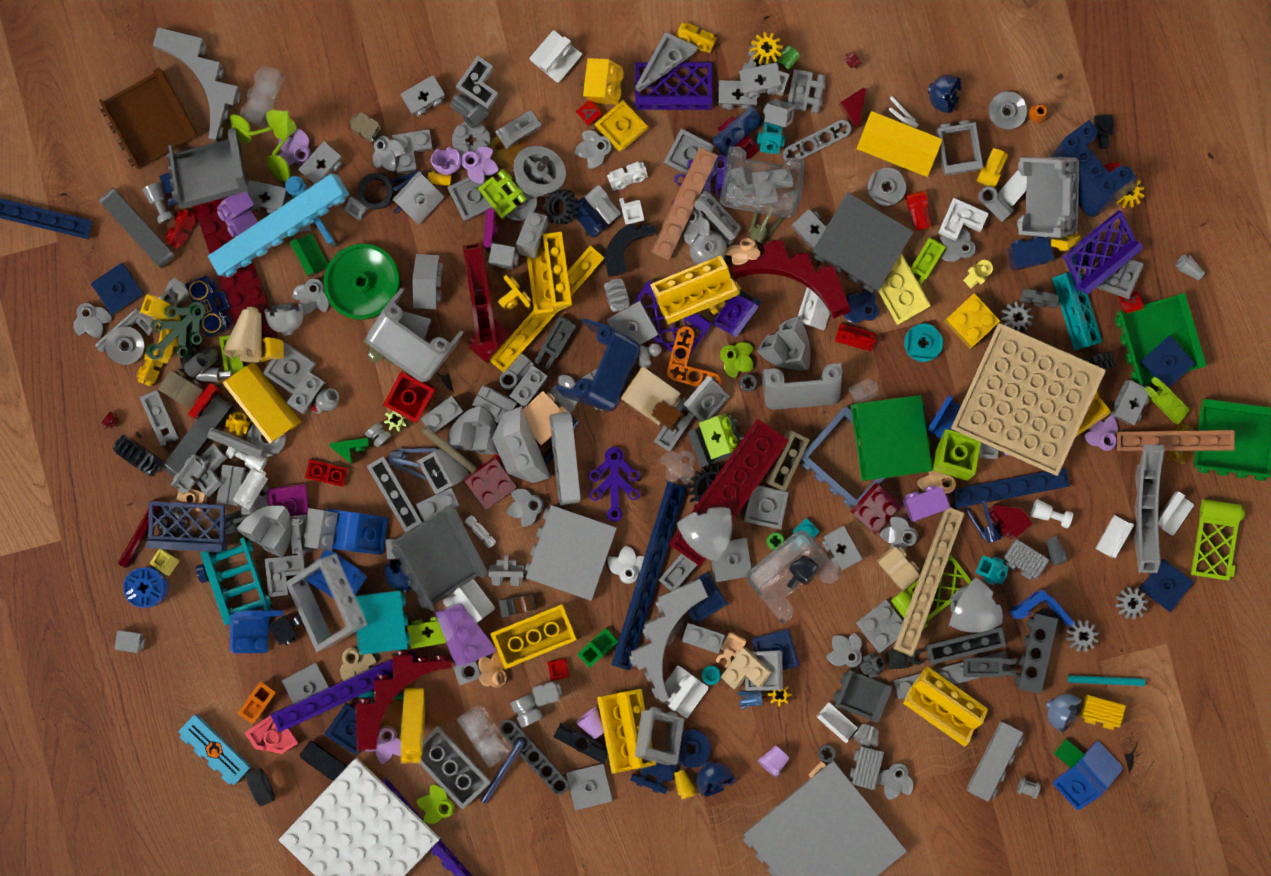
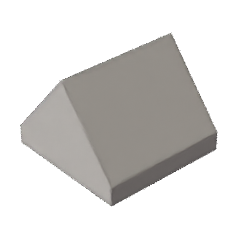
M352 196L349 198L344 211L360 221L368 207Z

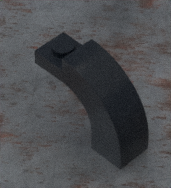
M631 223L621 228L613 236L607 247L605 258L608 278L627 274L624 262L626 248L635 240L657 235L655 225L651 226L650 223L639 226L640 229L636 230L635 223Z

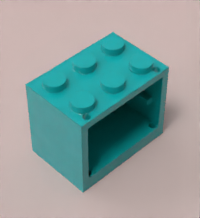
M400 591L355 596L367 623L365 627L356 632L358 654L363 655L407 649V645H410L409 633H405V626L408 625L407 614H403L402 606H405V596L401 595Z

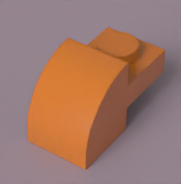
M260 681L237 714L253 725L268 707L276 692Z

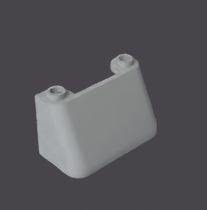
M1021 157L1018 170L1022 176H1027L1026 214H1023L1017 221L1019 235L1061 238L1075 234L1078 228V159L1075 157Z
M841 363L827 365L819 381L784 383V376L780 370L764 369L762 371L765 405L769 409L777 410L836 404L841 397Z

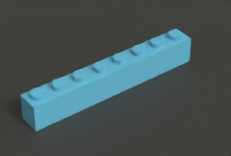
M330 174L208 255V258L219 276L231 277L237 273L238 268L248 266L256 256L261 257L268 252L267 249L280 245L283 242L282 239L295 235L300 227L310 225L314 222L315 217L325 215L330 211V207L340 205L345 201V197L350 194L339 175Z

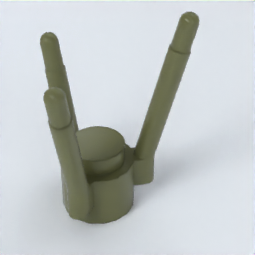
M757 204L752 224L748 231L751 233L749 237L763 244L764 240H768L771 233L787 215L789 209H786L768 230L765 227L775 206H771L762 225L757 224L755 227L760 207Z

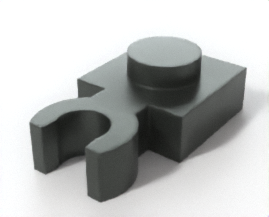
M895 649L888 650L889 669L909 668V662L915 665L922 664V661H915L914 656L921 654V651L915 650L913 656H909Z

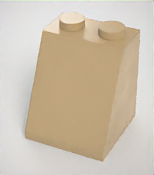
M643 366L621 397V401L658 426L661 423L652 416L654 406L664 400L676 408L682 399L679 398L681 393Z

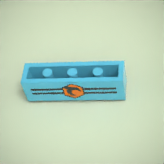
M198 714L193 715L178 731L181 734L180 738L186 744L190 743L194 746V752L201 758L204 756L209 761L207 764L214 771L218 769L223 774L221 776L222 779L229 785L231 783L233 785L237 784L252 768Z

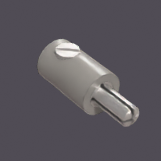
M208 367L196 376V380L221 382L222 378H230L233 373L222 371L219 367Z

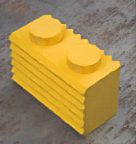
M1086 695L1080 717L1085 718L1084 722L1095 725L1097 721L1103 723L1104 728L1114 730L1115 727L1120 728L1126 705Z

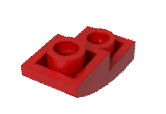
M309 459L304 478L343 487L347 468Z

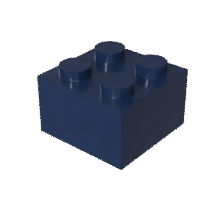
M1034 236L1028 242H1025L1024 239L1016 240L1006 249L1011 272L1047 264L1054 260L1049 237Z

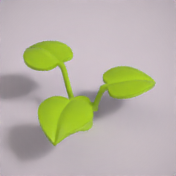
M269 110L266 117L270 127L257 131H250V124L243 117L231 115L229 117L231 127L236 129L238 138L243 143H249L253 135L273 130L274 135L278 139H282L273 151L272 156L267 157V166L277 180L286 184V181L291 177L290 169L287 162L277 155V152L289 140L288 136L297 130L296 124L289 118V111Z

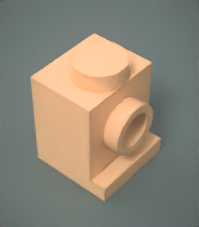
M190 489L185 494L178 492L176 500L185 503H206L207 496L201 491ZM189 495H192L194 498L192 502L187 500ZM193 508V510L201 512L199 508Z

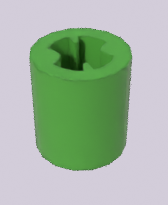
M787 45L781 52V57H777V63L788 71L798 60L800 54L794 48Z
M771 533L766 539V544L770 549L778 550L784 545V538L779 533Z

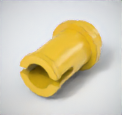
M434 171L428 172V181L432 185L450 186L451 174L442 175L434 173Z

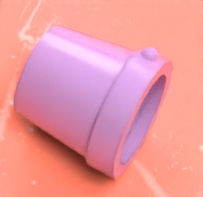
M596 707L589 710L577 721L578 726L584 729L593 739L604 733L601 715Z
M774 746L763 757L761 756L758 762L776 778L789 760V757L779 747Z

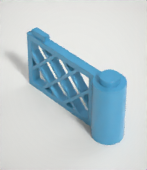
M292 176L286 181V190L293 198L309 189L308 185L298 176ZM319 215L315 217L314 222L327 243L332 248L337 246Z

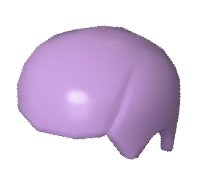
M447 147L444 151L440 149L435 150L431 155L430 162L438 173L449 175L460 168L462 157L458 150Z

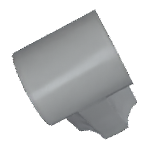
M599 185L584 196L585 200L594 210L598 211L608 225L621 215L620 211L609 200V196Z
M985 187L979 191V202L985 205L1000 222L1004 221L1014 211L997 194L993 187ZM984 191H989L992 194L990 201L983 198Z
M520 354L511 366L501 374V386L505 390L514 389L534 364L526 356ZM506 376H511L514 382L511 385H505L503 379Z

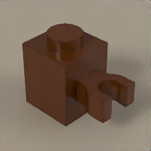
M664 400L661 403L658 402L652 410V416L672 432L684 418L678 410Z

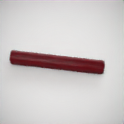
M154 506V513L158 515L162 507ZM149 508L118 561V564L124 568L129 566L149 530Z

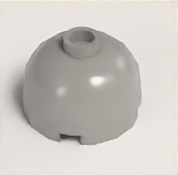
M710 230L709 236L699 234L692 246H689L690 257L696 265L719 255L723 259L726 256L727 245L724 238L718 232Z
M293 303L272 306V311L265 309L267 324L272 330L282 332V335L293 334V330L298 329L304 319L303 305L298 303V307H293Z

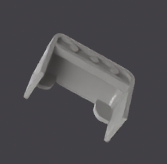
M400 288L369 330L366 341L372 348L418 381L426 382L431 379L453 352L464 332L460 330L451 343L444 338L438 337L428 344L399 323L403 312L397 304L404 292V289Z

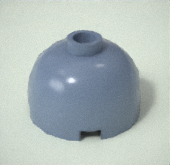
M1061 694L1055 699L1051 698L1046 706L1050 725L1061 733H1065L1070 728L1067 724L1071 721L1074 722L1082 705L1080 703L1082 699L1071 694Z

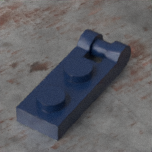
M750 106L715 136L713 143L716 147H719L720 153L726 156L737 143L760 125L763 120L756 109Z

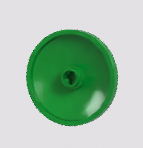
M355 244L339 251L329 262L324 275V291L327 300L337 312L353 320H369L378 317L400 289V273L396 263L384 250L370 244Z

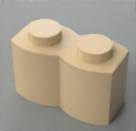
M892 546L876 562L894 583L904 591L920 577L918 573L920 569L913 561L910 563L905 558L907 554L901 547L897 549L895 546Z

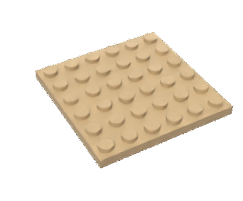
M998 323L951 429L1058 476L1106 370Z

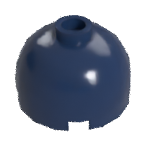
M941 75L933 83H930L927 93L930 94L931 105L940 112L952 113L960 98L957 96V91L962 89V80L953 75Z
M399 559L390 560L389 565L385 564V577L388 584L400 592H409L412 589L409 584L411 580L402 571L401 561Z
M712 761L703 764L696 777L698 791L701 796L704 795L705 797L724 791L723 787L728 784L730 787L736 781L733 772L728 766L719 762L713 763Z

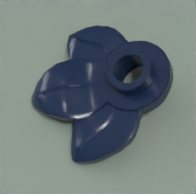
M864 289L861 295L858 293L846 295L851 311L844 315L846 320L852 323H860L863 320L872 321L878 317L879 308L875 304L876 296L874 292L870 293ZM872 308V313L867 314L866 310Z

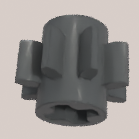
M876 653L863 657L864 661L861 662V670L865 675L869 674V677L873 678L882 674L881 670L885 667L882 657H876Z

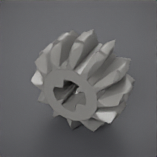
M613 279L604 284L607 302L613 312L622 311L629 307L628 294L625 284L621 279Z
M1017 301L1014 302L1013 307L1011 304L1006 305L1009 311L1003 309L1002 313L1006 317H1001L1000 320L1007 321L1004 324L1005 326H1010L1012 329L1015 328L1018 332H1020L1021 328L1022 331L1026 332L1027 327L1025 325L1032 326V323L1027 319L1034 318L1033 315H1027L1031 308L1024 310L1025 303H1022L1019 307ZM1018 313L1020 315L1019 318H1021V320L1015 322V318H1013L1012 316Z
M1127 587V593L1124 590L1120 591L1123 597L1116 596V600L1121 602L1115 604V607H1121L1118 614L1121 615L1125 612V619H1128L1131 614V618L1135 620L1137 617L1136 613L1142 617L1141 609H1148L1146 606H1143V603H1147L1148 599H1142L1145 593L1141 592L1138 594L1139 588H1135L1132 592V588ZM1130 598L1136 602L1132 609L1131 606H1128V602L1131 601Z
M1077 620L1078 627L1073 625V631L1066 630L1067 633L1071 634L1070 637H1066V640H1073L1069 646L1072 648L1076 645L1077 652L1081 650V647L1084 652H1088L1087 645L1094 649L1095 647L1091 642L1099 641L1093 638L1094 635L1099 634L1098 631L1092 632L1096 626L1094 624L1089 626L1088 620H1085L1084 624H1082L1081 620ZM1080 632H1082V633H1085V632H1086V635H1085L1086 639H1085V640H1083V639H1080V640H1079L1078 637H1080V635H1078V634H1079Z

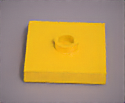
M624 100L594 124L619 153L648 129L647 124Z

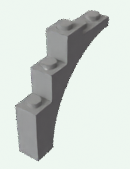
M157 28L153 43L154 48L173 55L184 62L200 80L210 107V131L208 138L211 141L219 142V138L222 139L225 128L222 127L223 122L228 119L229 115L227 107L235 108L236 103L239 104L241 99L240 89L234 85L218 82L223 77L224 68H222L220 62L201 58V55L204 56L206 52V44H204L205 41L202 38Z
M1144 444L1140 464L1137 465L1135 474L1137 497L1134 506L1136 517L1134 543L1138 572L1158 573L1160 565L1158 499L1164 454L1163 445Z
M700 578L657 597L659 600L656 602L657 608L660 613L664 612L665 615L644 624L645 629L642 631L646 640L651 639L652 642L632 650V656L629 657L633 667L637 666L639 670L647 668L644 671L648 682H653L655 688H652L655 698H660L661 702L669 699L662 674V660L667 639L682 615L696 603L708 597Z

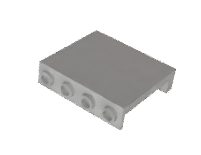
M551 505L550 509L546 508L543 519L546 520L544 527H539L536 536L540 538L538 544H534L530 555L533 556L531 563L527 562L524 571L527 574L526 578L592 601L617 528Z

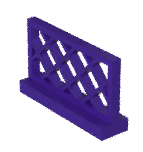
M682 62L674 70L672 69L665 79L660 77L659 80L661 82L655 88L651 85L647 86L652 90L648 95H639V91L636 90V85L641 77L639 68H646L648 63H635V110H712L711 62ZM680 68H686L690 72L684 79L676 73ZM699 68H707L708 74L703 79L695 73ZM673 75L680 81L674 88L666 82ZM692 75L699 81L693 88L685 82ZM663 84L671 90L667 95H661L657 91ZM682 84L690 90L686 95H680L676 91ZM703 84L708 89V95H699L695 90Z
M1118 210L1065 253L1063 258L1076 282L1074 283L1076 290L1089 294L1140 252L1143 246L1141 242L1136 241L1123 212ZM1119 218V228L1113 229L1115 220ZM1103 230H1107L1105 240H1099L1100 233ZM1112 231L1117 232L1115 243L1110 242ZM1126 233L1129 239L1120 244L1122 234ZM1089 242H1093L1091 252H1085L1086 245ZM1098 243H1103L1101 254L1096 253ZM1114 245L1113 252L1106 255L1108 246ZM1075 253H1079L1077 263L1073 264L1070 258ZM1084 254L1090 255L1087 266L1082 265ZM1094 257H1100L1099 264L1092 267ZM1086 268L1085 275L1080 278V269Z
M649 280L633 304L639 301L642 302L641 298L645 293L652 296L654 305L644 306V308L654 307L656 318L651 320H657L660 338L655 336L652 339L672 352L673 347L670 345H673L674 342H664L662 333L672 331L675 341V330H678L680 327L674 328V324L671 323L672 329L661 331L659 319L665 318L664 316L658 317L657 306L659 305L656 304V298L650 285L654 282ZM699 313L684 318L685 326H688V321L692 324L689 327H697L702 331L698 338H694L693 341L695 342L691 347L690 355L712 325V322ZM678 349L675 351V355L678 357H685Z

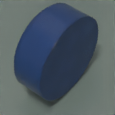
M204 564L197 565L196 573L201 583L210 582Z

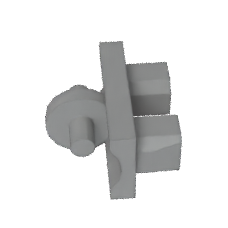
M505 554L504 560H497V565L489 566V577H491L493 586L503 585V577H510V585L520 586L524 576V565H516V560H509V555Z

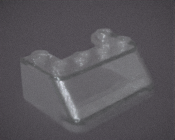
M805 531L795 532L747 574L748 583L782 625L789 621L794 614V609L786 598L803 585L799 581L793 590L787 586L788 582L793 578L792 573L789 571V566L794 561L801 558L804 554L810 557L819 566L816 572L817 577L825 584H833L842 577L840 570Z

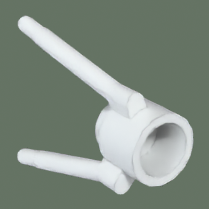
M891 96L892 102L906 117H903L893 108H889V111L899 118L901 123L916 129L919 125L915 122L916 119L910 116L902 105Z

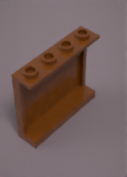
M160 67L153 70V74L112 97L104 101L102 99L99 100L101 113L104 117L108 116L110 120L108 125L113 134L117 133L120 138L117 140L122 150L126 149L129 154L126 157L128 162L137 169H141L168 154V145H171L174 151L199 137Z

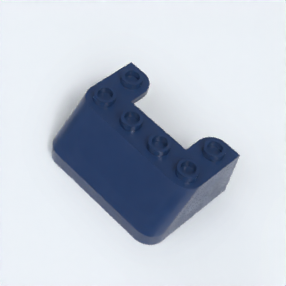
M1090 120L1067 135L1050 157H1075L1078 159V206L1087 216L1095 217L1136 188L1137 176L1127 166H1119L1109 173L1087 147L1097 137V129Z

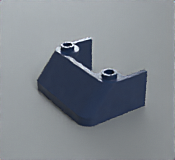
M583 318L582 322L590 331L597 333V340L607 347L593 380L587 378L580 379L573 390L556 385L555 389L564 398L604 411H613L618 407L640 353V345L633 338L611 326Z

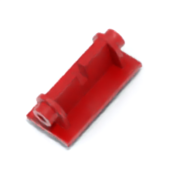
M182 209V211L176 214L174 219L176 222L173 228H169L165 236L167 238L165 242L170 245L174 242L172 246L177 249L183 246L188 237V234L182 232L183 229L191 231L196 221V215L191 212L187 215L188 210Z
M839 323L834 342L871 352L875 343L876 333Z

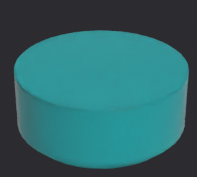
M709 665L703 669L702 679L706 684L714 685L719 682L721 673L716 666Z

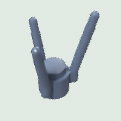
M398 448L397 451L392 450L389 456V465L427 480L425 475L405 467V465L419 467L420 464L408 461L407 455L404 453L434 452L437 448Z

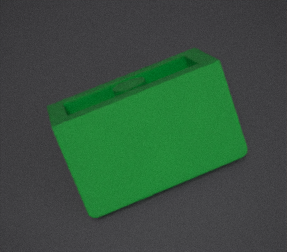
M308 234L299 240L294 239L290 241L296 256L309 278L327 268L328 263L312 234Z

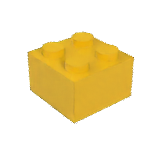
M588 58L583 96L597 104L618 105V99L621 98L620 83L624 76L622 67L609 59Z
M974 293L947 317L944 322L970 349L991 331L1000 320Z

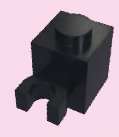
M284 615L269 624L268 627L279 645L285 644V646H288L296 641L294 637L298 634L294 628L302 624L303 621L300 615L291 621Z

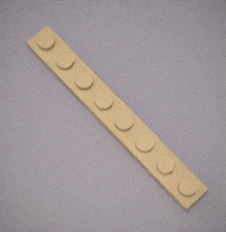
M951 507L943 511L893 648L909 656L914 654L964 516L963 512Z

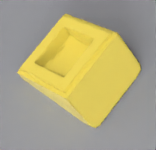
M159 549L150 564L160 572L170 576L179 563V559L164 549Z

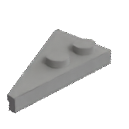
M665 32L640 77L636 90L642 91L697 53L698 46Z

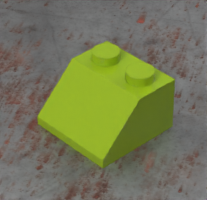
M945 429L935 451L932 471L968 481L975 475L981 442L962 433Z

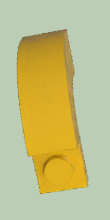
M146 294L140 313L160 321H181L179 315L169 318L164 314L165 308L171 306L169 303ZM173 309L169 310V315L173 313ZM163 329L162 331H160V338H159L158 343H159L172 329ZM178 336L163 350V356L157 361L168 363L173 354V347H177ZM158 349L155 350L154 356L158 354Z

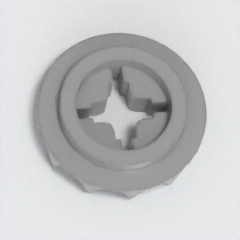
M179 507L171 510L177 519L184 514V511ZM162 509L158 513V517L160 518L166 511ZM186 516L180 521L185 527L187 526ZM164 517L161 521L168 527V521ZM158 523V529L161 533H164L165 529ZM175 525L171 529L175 536L183 532L179 525Z

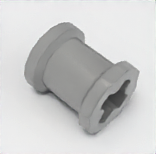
M1021 777L1017 787V794L1023 793L1036 799L1041 784L1027 781L1024 777Z

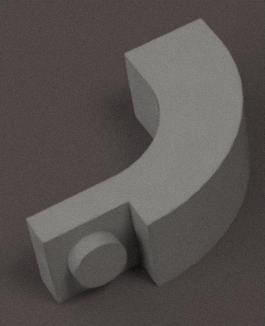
M173 278L169 281L159 299L166 301L173 307H181L190 294L181 281ZM143 313L139 314L136 323L148 335L155 332L151 328V322L155 319ZM158 323L155 324L156 329L159 328Z

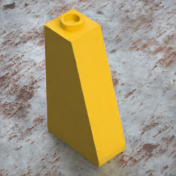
M405 688L401 733V763H421L425 728L424 688Z

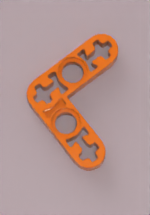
M689 326L680 327L676 334L667 368L668 377L674 381L699 387L703 380V373H705V378L707 376L711 378L715 376V379L718 381L717 384L720 386L721 378L717 373L687 365L694 340V332ZM685 330H688V333L691 334L685 341V344L689 343L688 347L683 344H677L678 341L682 343L683 336L680 333L685 332ZM678 348L686 350L684 358L676 357L675 351ZM675 366L681 372H684V368L688 369L686 379H682V374H677L676 377L673 376L670 370L675 369ZM692 371H697L700 374V378L693 382L689 379V374Z

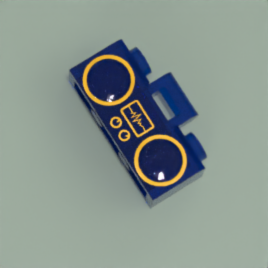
M208 276L186 283L185 285L192 302L198 301L205 307V315L200 319V323L206 337L210 339L229 331L231 321L228 315H224L223 312L229 310L231 306L225 291L222 290L215 293L214 290L217 289L215 281ZM219 297L222 304L221 308L218 307L215 298Z

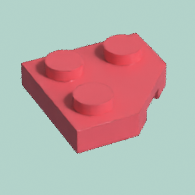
M271 715L245 732L254 748L283 754L299 743L289 728L278 732Z

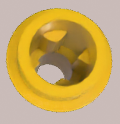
M685 770L674 773L678 796H681V799L684 800L696 795V788Z

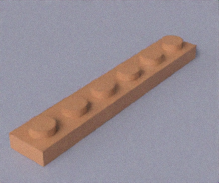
M699 147L651 249L652 253L665 259H670L718 155Z
M1235 431L1117 432V451L1142 452L1144 444L1163 445L1164 451H1235Z

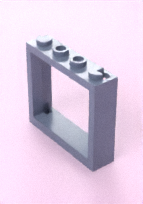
M844 406L805 450L800 459V464L807 471L809 469L813 470L816 473L814 477L822 484L825 481L830 485L829 490L836 496L840 494L844 498L843 502L852 509L875 483L879 485L884 478L875 479L856 500L808 458L843 417L853 424L851 410Z

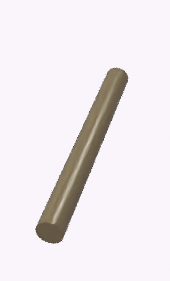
M427 426L423 427L421 432L470 472L478 469V467Z

